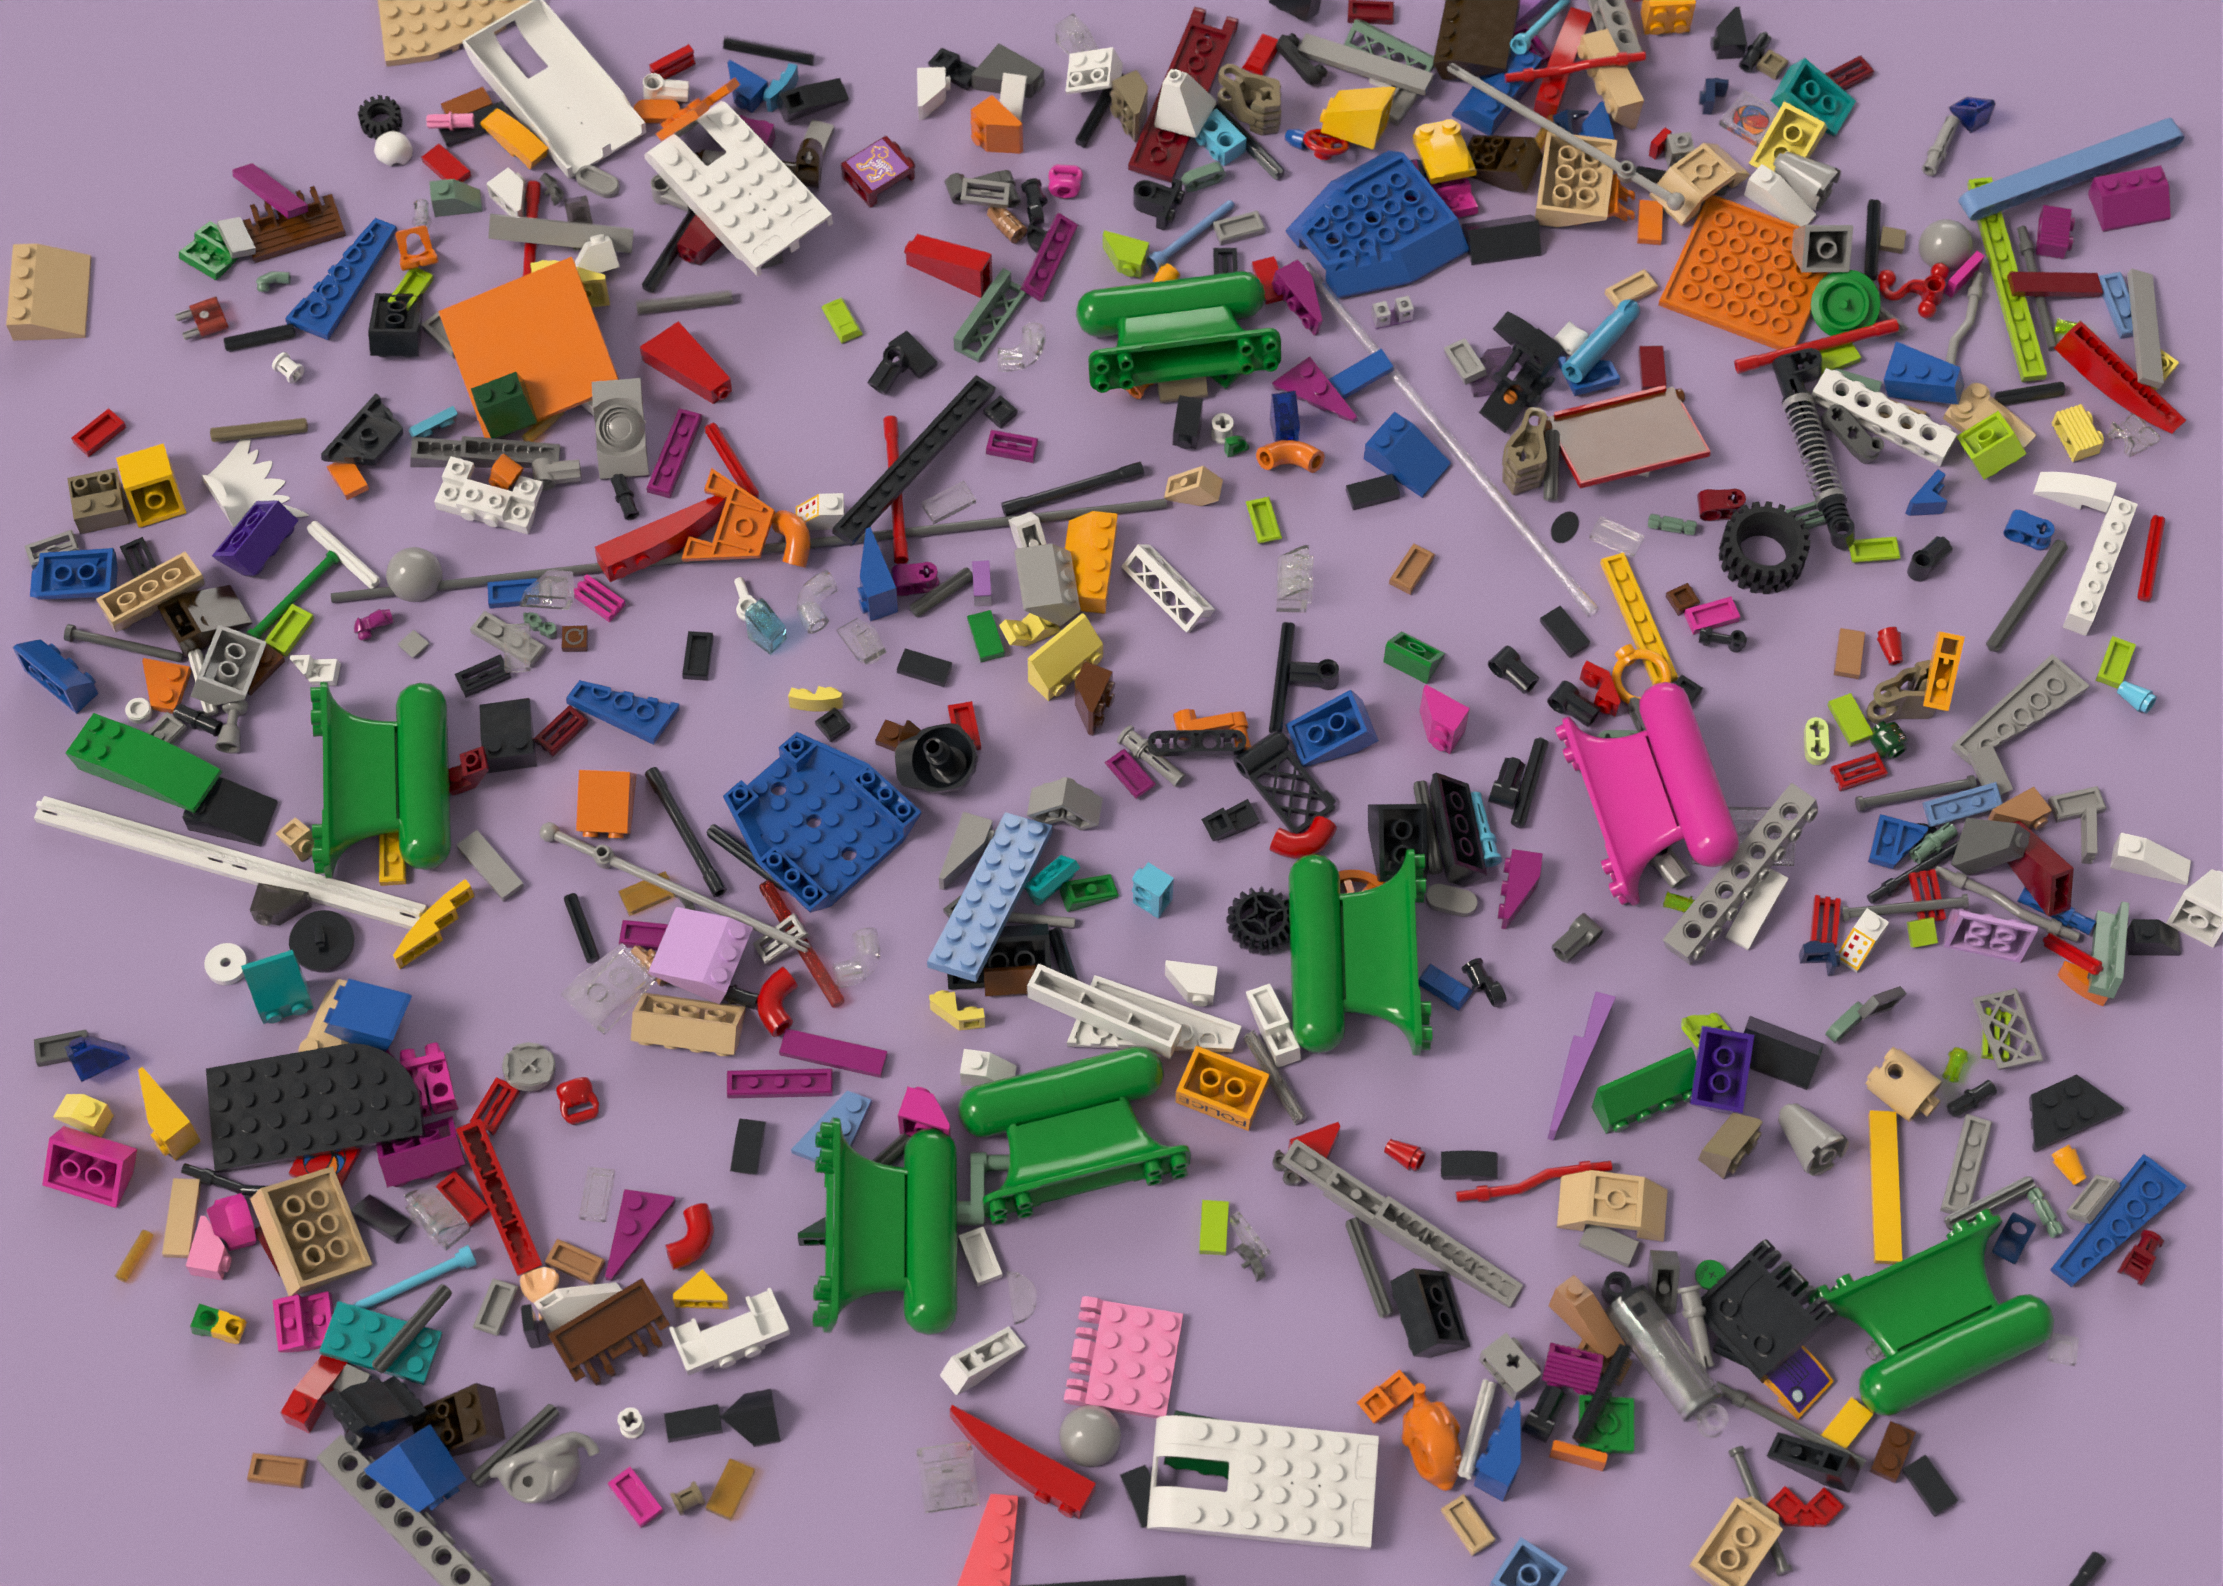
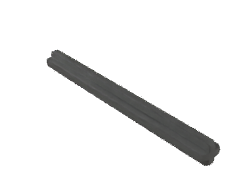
M2058 539L2051 546L1987 640L1986 646L1988 650L1994 652L2000 650L2067 551L2068 546L2064 540Z

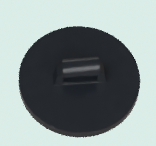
M328 910L315 911L305 915L294 925L289 936V948L293 950L299 965L311 971H328L340 966L352 953L355 943L354 931L349 921L339 913Z

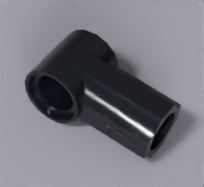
M898 345L888 346L883 352V360L868 380V385L877 392L886 395L899 374L905 372L910 365L909 358L904 350ZM901 356L897 362H892L895 357Z
M1936 536L1922 550L1914 552L1907 568L1908 576L1914 581L1926 580L1930 572L1952 553L1953 548L1950 545V541L1944 536Z
M1506 645L1488 661V667L1494 675L1499 678L1505 677L1523 694L1529 693L1539 681V676L1521 662L1519 654L1511 646Z
M1324 659L1319 663L1291 661L1290 684L1317 685L1324 690H1332L1339 683V665L1332 659ZM1324 673H1331V674H1333V675L1327 677V676H1324L1323 674H1324Z
M1566 680L1562 681L1547 699L1548 705L1554 711L1560 714L1566 712L1586 727L1592 725L1601 710L1600 707L1580 695L1578 688Z
M1515 757L1505 758L1498 779L1494 781L1488 802L1513 809L1519 792L1518 786L1526 764Z
M1546 1384L1535 1408L1529 1412L1521 1431L1546 1443L1556 1424L1555 1419L1567 1395L1560 1388Z

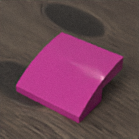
M1467 177L1431 184L1429 179L1426 178L1427 182L1457 218L1478 214V205L1471 193V184Z
M329 1291L305 1297L296 1294L273 1300L278 1352L286 1353L320 1349L334 1313L332 1294Z

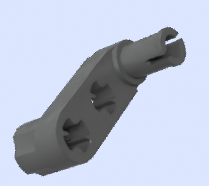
M996 171L972 178L1010 183L1007 207L1015 208L1020 205L1021 199L1015 189L1016 183L1011 171ZM959 173L951 174L944 181L952 202L958 205L963 204L960 201L963 178H965L963 174ZM967 186V189L1004 193L1003 190Z
M1834 404L1821 416V426L1823 429L1832 431L1849 452L1861 463L1869 464L1878 457L1880 450L1884 448L1883 440L1880 437L1871 438L1844 406ZM1853 430L1856 435L1850 439L1847 435Z

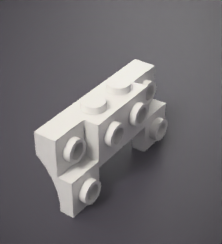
M450 457L442 475L443 483L434 501L437 510L459 515L469 521H481L490 527L499 526L529 534L534 521L537 503L544 487L542 481L519 475L513 491L470 480L475 468L474 463Z
M771 1287L766 1292L751 1298L749 1296L745 1297L750 1312L701 1332L695 1318L691 1319V1322L676 1328H669L688 1376L711 1366H714V1369L718 1367L727 1368L743 1357H755L761 1353V1350L765 1349L766 1344L790 1335L789 1328Z

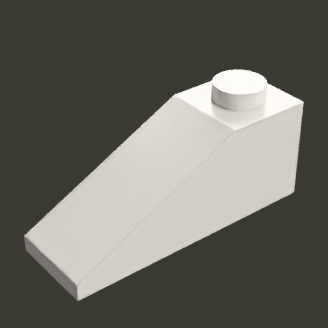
M1761 164L1748 179L1744 196L1782 220L1802 227L1809 225L1816 217V213L1780 175Z
M2120 833L2113 846L2110 868L2187 885L2191 860L2147 838Z
M1008 1326L952 1356L940 1376L957 1396L976 1386L1024 1350L1026 1346Z

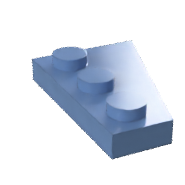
M847 1090L791 1149V1153L815 1162L816 1157H819L820 1148L815 1147L816 1132H820L821 1122L830 1123L832 1117L840 1119L844 1137L852 1147L870 1109L872 1100Z

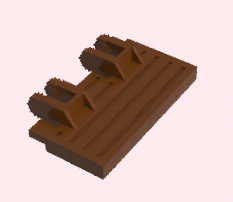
M315 186L310 187V194L314 202L308 204V212L289 219L278 210L276 211L279 219H276L271 205L264 201V207L269 216L259 218L257 206L255 204L250 205L256 226L252 225L250 218L242 221L255 246V254L252 255L254 263L346 236L332 194L322 196L325 205H321ZM301 190L295 191L297 197L305 202Z
M641 1278L549 1333L548 1337L575 1382L586 1377L580 1367L583 1364L593 1383L598 1386L601 1384V1378L589 1361L598 1356L604 1366V1370L612 1377L616 1375V1372L605 1355V1350L608 1351L614 1360L633 1348L627 1338L630 1336L644 1358L649 1355L648 1349L642 1343L637 1332L645 1328L651 1337L652 1343L659 1349L663 1346V1343L651 1322H655L659 1331L667 1328L670 1324L645 1281Z

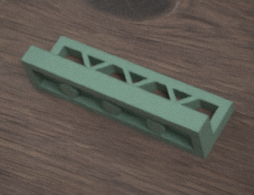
M1363 20L1354 21L1344 43L1345 46L1374 54L1372 45L1380 42L1384 44L1387 53L1380 57H1388L1389 60H1393L1392 55L1400 52L1404 54L1407 63L1405 65L1412 67L1413 64L1420 62L1427 66L1425 71L1430 73L1435 68L1433 55ZM1356 31L1364 34L1367 44L1357 46L1351 43Z
M1002 268L953 337L954 350L978 363L1027 295V293L1020 290V285L1011 281V271ZM1008 289H1011L1019 294L1014 299L1006 300L1005 293ZM1005 307L1006 313L1003 316H993L992 312L994 309ZM993 325L994 330L992 333L981 335L980 329L982 326ZM980 341L981 348L977 353L967 348L970 343Z
M2121 902L2116 914L2097 910L2094 918L2096 922L2093 929L2091 956L2101 961L2104 968L2098 975L2089 974V993L2114 999L2122 983L2129 903Z

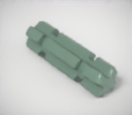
M1650 514L1648 519L1649 528L1658 529V527H1661V530L1677 533L1684 531V534L1689 535L1695 534L1697 526L1696 521L1693 520L1684 522L1681 518L1669 516L1661 518L1657 514Z
M2037 1187L2030 1190L2027 1197L2031 1204H2035L2033 1208L2043 1225H2047L2048 1228L2046 1230L2051 1238L2060 1236L2064 1232V1228L2060 1221H2056L2058 1217L2048 1200H2044L2043 1197L2045 1195L2042 1189Z

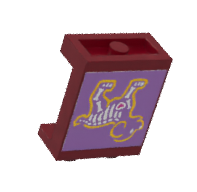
M887 136L882 137L841 163L842 178L869 208L877 204V195L898 181L905 177L910 181L915 179L914 169L916 167L910 157H906L902 153L900 146L895 141L892 142Z

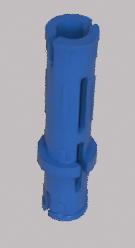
M2024 887L2017 902L2045 914L2031 893ZM2073 907L2070 910L2050 916L2062 922L2063 926L2067 927L2069 925L2087 935L2090 934L2096 920L2076 912Z

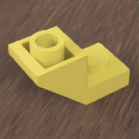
M1031 613L1022 621L1005 619L999 625L1008 643L1014 646L1026 647L1060 631L1057 624Z
M942 990L929 995L930 1010L959 1031L985 1028L983 1008L966 1007L961 1011H957L955 992Z

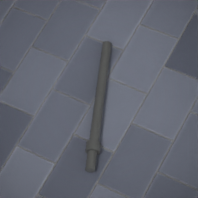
M2020 226L2017 228L2020 239V253L2025 258L2028 272H2038L2033 254L2035 252L2033 241L2029 239L2027 227ZM2034 296L2048 350L2054 351L2057 343L2045 297Z
M1718 1381L1714 1386V1392L1731 1400V1404L1740 1409L1744 1407L1809 1442L1850 1453L1860 1469L1864 1466L1866 1459L1754 1401L1748 1397L1747 1393L1739 1389L1736 1391Z

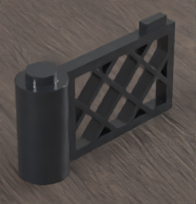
M1273 731L1236 756L1233 761L1239 773L1252 783L1288 830L1292 833L1300 834L1311 826L1315 817H1325L1334 811L1335 806L1333 804L1336 803V800L1328 790L1323 792L1291 753L1288 748L1290 743L1285 734ZM1288 759L1294 767L1293 774L1278 772L1279 764ZM1263 775L1274 776L1273 787L1262 786L1258 778ZM1277 777L1292 779L1291 790L1276 788ZM1295 780L1305 781L1309 785L1308 793L1294 791ZM1275 793L1289 795V806L1278 805L1274 801ZM1293 796L1307 798L1306 810L1292 808ZM1311 799L1320 800L1326 808L1320 812L1309 810ZM1290 814L1305 815L1304 823L1296 828L1290 821Z

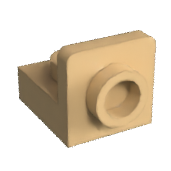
M296 817L275 833L279 840L289 847L301 862L312 855V847H314L312 832Z

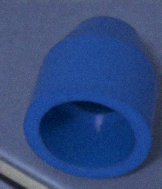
M1301 129L1287 130L1285 140L1292 147L1300 150L1307 148L1303 141L1306 131Z

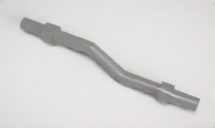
M1974 272L1972 285L1969 287L1967 294L1969 301L1966 318L1949 340L1946 362L1956 365L1958 345L1975 322L1978 301L1981 300L1983 292L1981 288L1982 272Z
M1938 865L1935 868L1936 875L1952 882V886L1959 889L1963 887L1987 897L2016 917L2046 929V933H2052L2056 936L2058 934L2074 942H2077L2080 936L2079 932L2063 926L2062 922L2053 918L2049 920L2025 910L1996 890L1968 879L1967 875L1957 871L1954 873Z

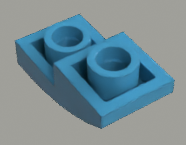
M788 63L786 71H782L780 75V80L773 79L770 88L767 87L765 89L763 100L766 101L768 112H773L778 108L776 101L780 93L795 88L799 80L798 65Z

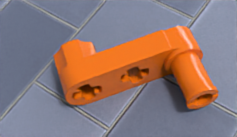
M1183 709L1173 714L1176 730H1239L1246 737L1244 751L1251 747L1247 732L1249 726L1246 714L1243 711L1199 719L1196 718L1195 710ZM1183 737V738H1180L1179 740L1186 741V740H1189V739ZM1234 738L1235 746L1237 747L1238 743L1241 742H1237L1236 738Z

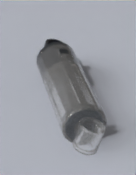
M1620 1271L1610 1273L1605 1279L1601 1295L1608 1304H1611L1605 1310V1313L1626 1344L1630 1346L1631 1351H1633L1684 1423H1689L1697 1419L1698 1429L1703 1436L1708 1438L1720 1436L1729 1421L1726 1409L1718 1405L1723 1398L1720 1388L1646 1287L1639 1285L1631 1289V1280L1625 1273ZM1617 1284L1623 1291L1616 1293L1611 1290L1610 1285ZM1707 1417H1715L1719 1421V1425H1710Z

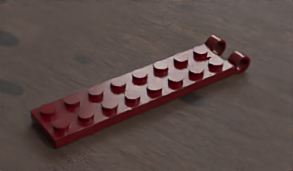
M1195 6L1165 78L1171 69L1188 73L1200 86L1210 93L1231 40L1237 32L1239 19L1227 16L1223 28L1218 29L1203 24L1206 17V9ZM1161 85L1128 163V170L1172 183L1191 136L1155 127L1154 124L1162 89Z

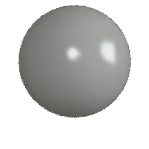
M1951 219L1933 222L1923 231L1919 240V253L1922 260L1931 268L1936 263H1944L1949 268V271L1961 268L1970 258L1973 248L1972 237L1967 228Z
M409 547L397 552L391 558L387 566L386 578L388 586L398 598L408 602H420L432 597L437 592V587L443 578V572L440 562L431 552L419 547Z
M1085 1405L1074 1409L1065 1417L1060 1427L1059 1440L1063 1452L1072 1462L1083 1467H1097L1108 1462L1116 1454L1121 1441V1431L1117 1420L1108 1410L1096 1405Z

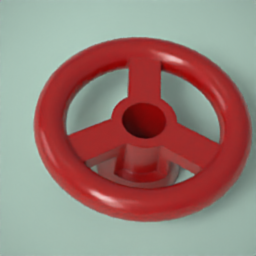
M1321 129L1309 130L1303 136L1305 145L1314 151L1315 157L1321 160H1330L1332 156L1342 155L1349 148L1348 141L1322 133ZM1341 143L1342 147L1334 149L1335 144Z

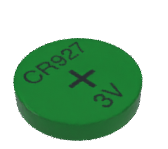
M1702 1261L1695 1271L1696 1282L1698 1285H1701V1288L1709 1290L1726 1274V1270L1718 1261Z

